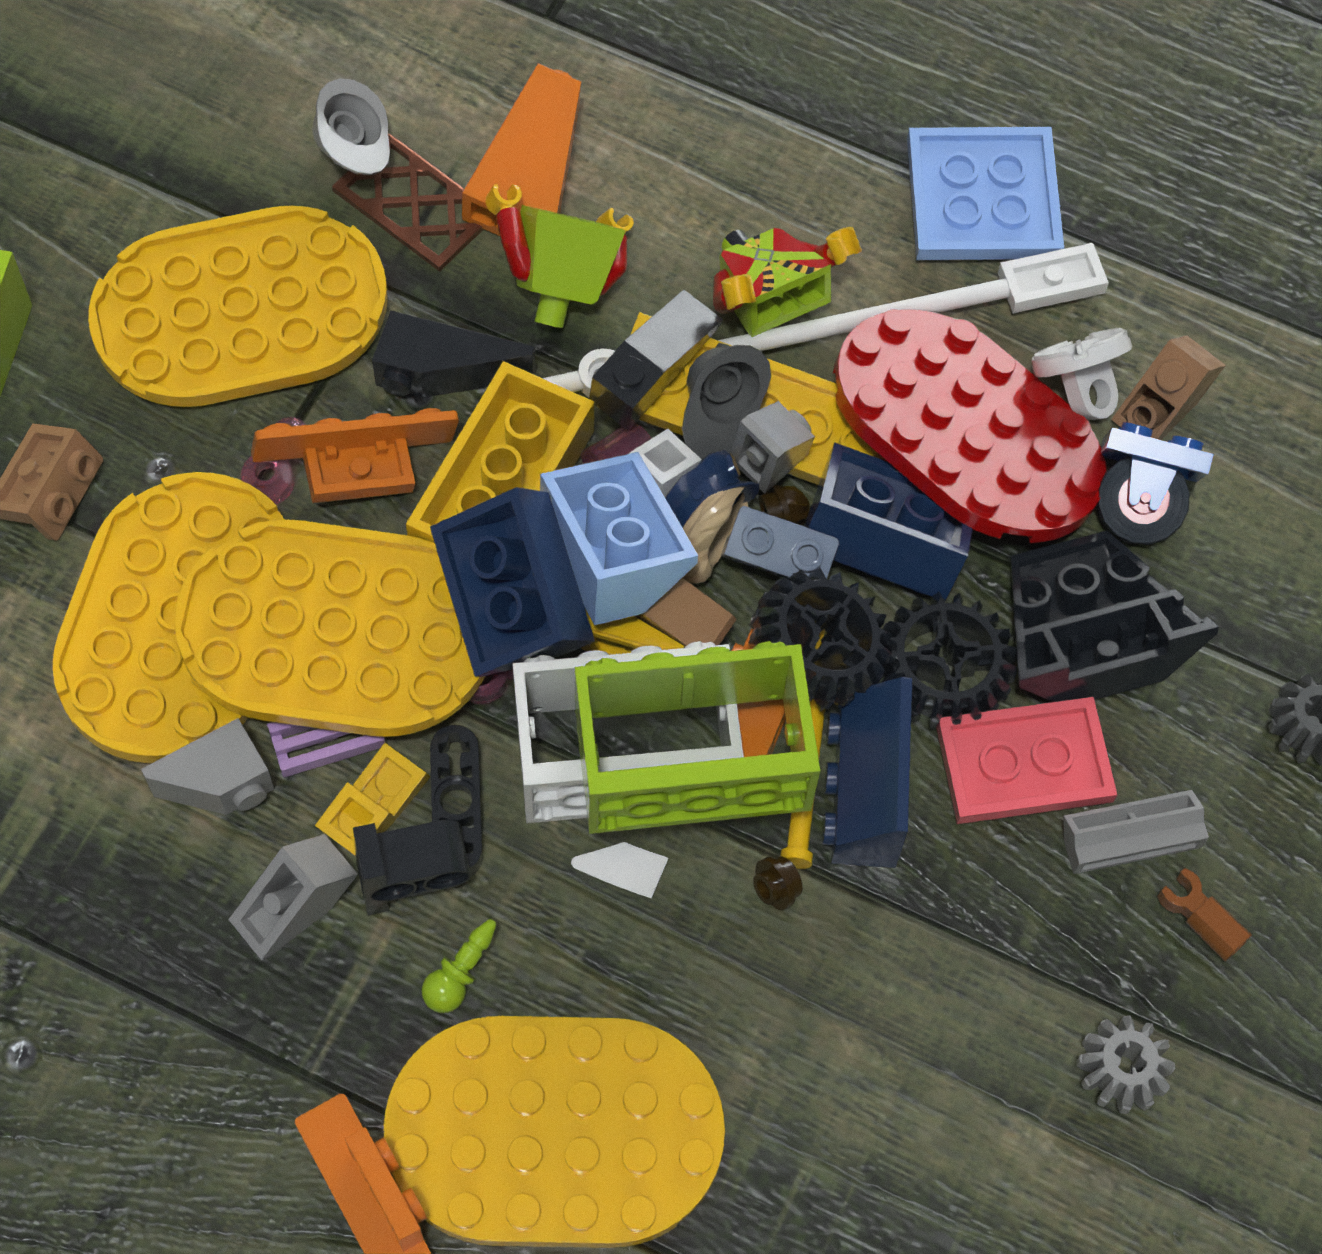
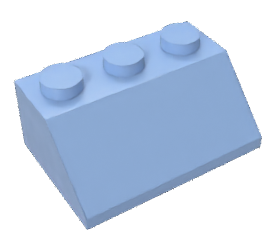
M639 452L540 474V491L549 492L584 607L594 625L645 613L698 563L697 552Z

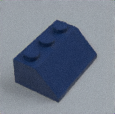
M835 442L830 451L805 523L806 528L838 539L839 545L833 559L834 561L861 570L869 576L880 577L905 586L918 594L933 597L939 591L944 601L949 595L968 557L972 528L948 514L889 462Z
M516 487L430 526L475 677L512 670L513 663H521L527 658H536L539 655L557 658L595 642L549 492Z
M900 677L872 685L866 690V693L855 692V698L848 706L839 709L838 713L829 712L827 744L836 745V761L827 762L825 794L834 795L833 813H824L822 843L823 845H832L831 864L896 868L908 833L912 678Z

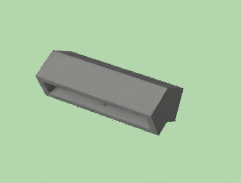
M1192 790L1063 816L1064 844L1073 874L1199 849L1203 847L1209 838L1204 823V807Z

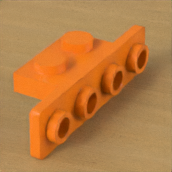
M427 408L412 415L392 416L388 413H377L362 420L341 421L337 418H327L312 425L302 426L276 423L255 432L251 455L253 462L303 458L312 503L411 493L415 486V479L408 447L451 442L459 419L455 410L441 411L437 408Z
M338 1094L297 1117L295 1125L363 1253L431 1254L424 1241L421 1228L418 1225L427 1219L421 1204L411 1187L401 1193L391 1175L392 1172L400 1167L384 1137L373 1142L366 1127H362L347 1097L344 1094Z

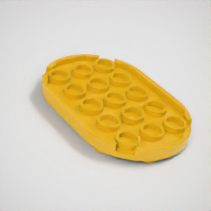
M278 206L161 230L132 243L116 256L118 262L108 271L104 279H98L90 299L88 321L93 344L101 363L113 379L122 387L154 403L176 407H196L311 383L332 376L345 369L370 347L381 329L387 309V284L384 268L375 247L354 225L350 228L337 220L329 218L328 212L305 206Z
M192 472L161 478L162 484L147 489L137 496L131 493L123 499L106 517L94 538L57 636L53 654V677L57 694L73 725L92 744L111 755L128 761L153 763L239 718L242 725L248 719V717L224 708L201 690L185 666L175 634V608L181 586L187 574L202 554L210 547L215 550L224 542L239 535V529L260 522L285 520L278 511L277 505L263 492L246 482L230 476L216 473Z
M301 520L260 522L239 529V535L224 542L215 550L210 547L202 554L187 574L177 598L175 634L188 672L201 690L212 700L224 708L248 718L368 736L388 737L407 735L435 726L452 716L470 700L485 676H474L435 543L422 538Z
M487 1016L458 1023L432 1037L410 1057L394 1082L384 1118V1139L400 1167L392 1172V1175L401 1193L411 1187L426 1214L427 1223L437 1230L465 1242L489 1246L616 1248L638 1245L656 1239L677 1227V1224L703 1201L716 1178L721 1162L725 1136L724 1114L717 1088L709 1072L698 1057L671 1034L643 1022L620 1018Z

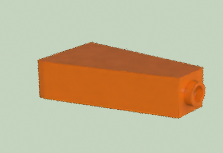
M539 63L537 64L462 192L463 221L481 225L482 229L500 236L496 215L489 211L485 203L486 196L494 184L498 185L499 195L507 200V191L512 184L520 187L522 196L514 207L519 209L520 212L522 205L560 213L579 113L581 81L572 78L562 70H553Z

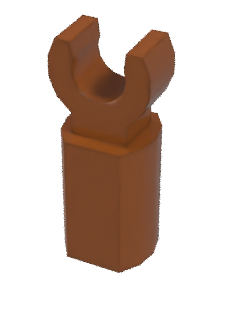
M1184 868L1178 875L1177 881L1185 887L1187 896H1177L1171 889L1165 886L1158 894V900L1166 910L1173 913H1182L1187 918L1186 924L1226 962L1251 938L1252 934L1213 896L1210 898L1206 897L1202 893V884L1199 877L1193 871Z

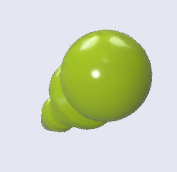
M489 919L473 930L468 937L469 941L464 942L455 955V960L452 961L444 957L441 960L442 969L431 972L425 978L421 990L422 998L431 1010L438 1013H449L456 1010L462 1004L466 995L465 985L473 984L475 981V977L468 971L475 967L482 957V951L487 950L491 944L496 928L494 920Z

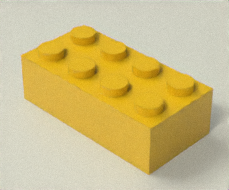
M503 361L406 523L407 535L434 543L430 526L516 487L540 491V474L573 467L594 432V401Z

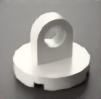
M1122 328L1090 333L1089 336L1085 337L1084 341L1077 340L1073 344L1072 341L1068 342L1066 340L1036 352L1032 357L1033 371L1036 377H1050L1061 374L1071 409L1077 414L1084 416L1088 421L1107 418L1113 414L1118 402V389L1110 359L1130 351L1132 343L1128 337L1127 330ZM1091 384L1097 392L1095 406L1092 404L1089 395Z

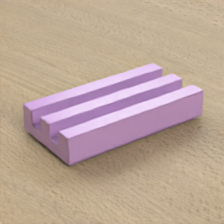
M277 722L267 724L283 778L379 749L385 742L384 737L364 735L288 758V752L314 744L330 742L351 733L316 729L283 739L284 737L314 728Z

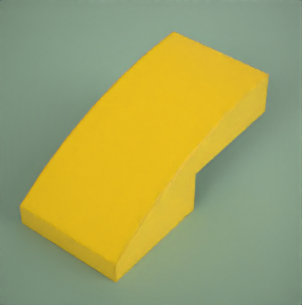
M384 742L353 785L348 782L345 784L315 826L355 855L353 827L375 823L377 833L385 832L410 804L431 776Z

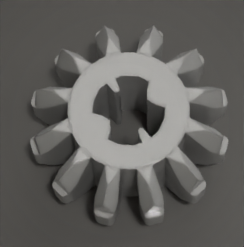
M1130 1015L1122 1018L1118 1028L1110 1020L1106 1019L1099 1024L1098 1035L1088 1033L1082 1041V1045L1087 1053L1081 1054L1078 1057L1077 1067L1091 1073L1084 1078L1081 1084L1085 1090H1092L1096 1087L1102 1090L1097 1099L1099 1106L1105 1107L1113 1097L1117 1099V1108L1121 1114H1127L1131 1110L1133 1102L1145 1111L1154 1104L1153 1095L1164 1096L1169 1090L1170 1085L1164 1077L1172 1074L1175 1070V1063L1161 1057L1170 1047L1169 1040H1158L1153 1043L1149 1038L1154 1031L1153 1023H1146L1138 1032L1135 1031L1134 1022ZM1123 1056L1133 1062L1129 1073H1125L1118 1068Z

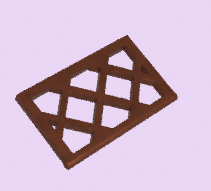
M388 133L390 149L392 148L409 161V166L385 167L381 172L373 175L356 174L348 171L332 186V191L440 272L484 229L476 223L456 224L454 204H462L464 188ZM417 176H430L446 188L447 194L418 196ZM410 177L411 196L382 198L381 178ZM374 179L375 198L363 199L349 189V187L357 180ZM447 205L449 224L420 226L419 206ZM412 207L413 226L400 227L383 214V208ZM449 235L450 245L438 256L421 243V236Z

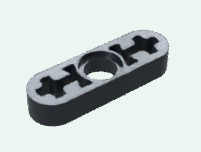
M449 725L437 731L430 744L432 822L454 820L460 824L465 849L468 852H473L467 853L471 875L473 876L480 869L483 860L479 747L477 738L471 730L461 725ZM453 742L460 743L462 751H468L460 755L461 775H451L449 756L447 753H444L449 751L450 743ZM452 790H462L470 795L472 799L471 806L464 813L450 814L441 806V800L444 795Z

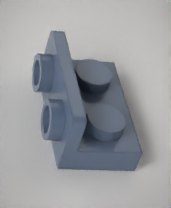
M742 506L738 511L731 534L726 539L721 557L781 578L785 577L786 579H789L793 573L798 572L800 569L809 576L812 571L821 568L827 579L839 541L837 538L747 506Z

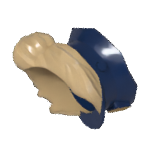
M726 450L709 453L696 467L682 475L665 496L666 501L698 554V563L682 577L690 583L698 584L705 582L711 576L713 566L721 558L727 537L731 534L739 509L742 506L748 507V503L759 492V483L741 482L738 479L740 471L735 457Z

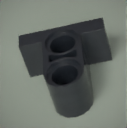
M434 821L382 833L376 832L375 823L353 827L356 865L367 916L388 912V901L456 887L468 881L472 876L461 827L457 821Z

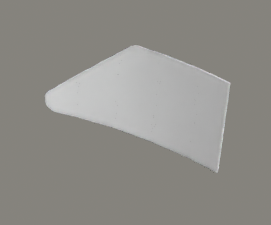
M622 842L575 856L571 864L575 869L602 881L652 898L669 858Z

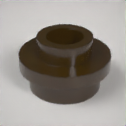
M783 856L776 859L766 857L757 862L753 884L759 898L764 903L771 904L778 910H785L792 906L795 898L800 896L803 890L800 874L794 864Z

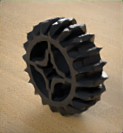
M821 568L812 571L809 576L800 569L798 572L793 573L789 579L783 577L781 580L776 581L770 591L765 592L757 603V610L751 616L749 626L754 631L750 635L748 645L755 647L760 643L768 641L771 643L783 642L786 646L801 644L809 701L811 702L814 699L820 711L828 709L833 703L841 709L848 706L854 700L855 692L866 693L868 688L876 685L883 677L884 667L889 662L892 654L886 649L892 634L881 629L887 614L873 613L871 608L874 605L875 597L863 599L858 594L859 582L851 584L849 587L843 585L841 572L832 575L827 580ZM822 630H825V634L820 640L822 644L816 649L815 645L820 639L818 635Z
M938 591L933 595L931 605H928L918 596L913 600L911 610L901 606L895 613V622L888 621L883 627V630L892 634L890 643L886 647L892 654L889 662L884 667L883 677L885 678L882 682L900 677L912 678L911 723L919 720L921 714L930 717L928 723L931 730L938 728L942 717L951 716L952 724L959 725L964 714H970L974 720H979L982 717L981 712L997 710L999 707L998 701L1004 702L1009 697L1011 692L1009 684L1014 682L1017 675V669L1012 665L1016 660L1017 650L1016 647L1007 645L1011 638L1010 628L995 629L999 622L998 613L995 612L985 617L980 614L983 607L981 600L973 603L971 608L963 606L961 593L954 596L952 603H945L943 596ZM933 632L934 636L930 644L918 646L917 651L905 652V648L914 639ZM958 635H960V636L966 638V639L969 640V641H966V640L960 638ZM941 648H942L943 657H940V656H939V653H940ZM949 665H950V666H953L951 675H950ZM975 671H987V676L978 685L959 692L962 678L974 676ZM921 681H926L932 684L936 689H933L925 685Z

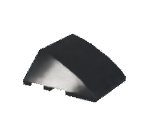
M1107 530L1011 555L1019 687L1052 702L1094 697V700L1162 682L1218 634L1219 626L1208 617L1201 620L1184 605L1183 595L1176 589L1168 591L1149 575L1150 567Z

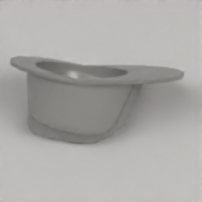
M340 78L328 82L319 91L316 102V115L312 125L313 137L317 146L327 157L333 160L334 164L351 172L363 175H373L381 172L388 165L390 157L388 120L386 109L382 102L367 86L355 80Z

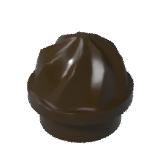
M775 485L770 489V493L759 496L761 512L801 526L805 523L810 503L803 492L795 486Z

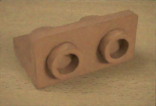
M32 423L0 478V519L32 524L45 538L57 541L103 463V457L76 429Z

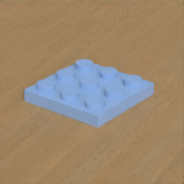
M1051 127L909 128L907 146L916 260L1019 259L1064 249Z

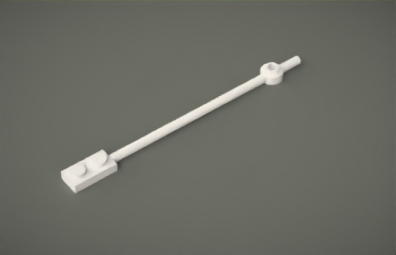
M1089 243L1000 262L998 270L999 280L772 328L754 337L745 334L718 341L732 346L750 345L760 351L848 333L869 317L891 309L923 310L940 313L1004 298L1008 299L1012 313L1104 294L1109 282L1094 244ZM611 349L593 350L582 358L578 371L543 379L572 392L582 390L589 398L593 375L615 351Z

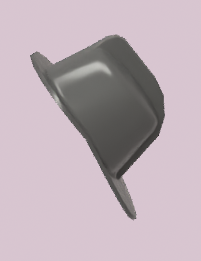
M718 343L715 348L707 350L697 357L689 368L686 382L690 397L684 412L682 431L685 444L700 458L704 459L709 453L721 450L731 453L740 421L748 414L760 409L771 378L770 363L762 351L750 345L729 346Z

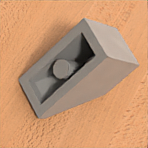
M777 401L748 414L740 421L731 454L735 457L738 468L752 482L759 483V489L766 494L808 455L815 436L811 433L809 423L800 413L795 410L788 411Z
M239 718L141 769L154 797L225 815L237 809L245 811L257 806L266 798L268 792L274 790L269 771Z
M325 834L283 846L228 920L261 960L269 958L330 911L358 873Z

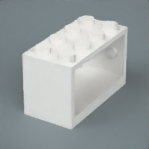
M698 641L688 644L685 648L662 650V648L657 646H642L634 649L631 653L612 655L605 651L593 650L581 653L577 658L554 659L551 656L539 655L536 658H527L521 663H513L526 823L587 818L581 759L533 764L531 739L536 738L534 717L528 716L531 713L575 710L574 667L585 666L589 661H598L601 658H612L618 662L637 661L648 654L657 652L671 653L674 657L697 655L699 651L709 647H726L730 650L729 644L715 645L713 642L702 643ZM737 704L716 706L721 747L599 758L598 772L744 757Z

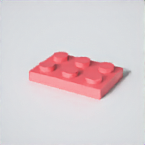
M1094 697L981 712L982 717L979 720H974L970 714H964L959 725L952 724L951 716L942 717L938 728H936L957 824L1113 803L1117 797Z

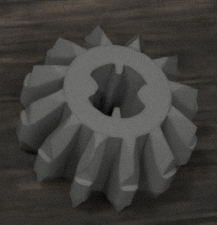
M1307 673L1305 676H1301L1297 684L1291 681L1285 683L1278 692L1279 697L1273 699L1269 706L1268 714L1274 717V719H1272L1268 726V733L1283 736L1278 745L1279 752L1289 750L1291 747L1297 750L1298 764L1305 762L1309 755L1312 754L1319 766H1321L1322 680L1317 685L1310 674Z

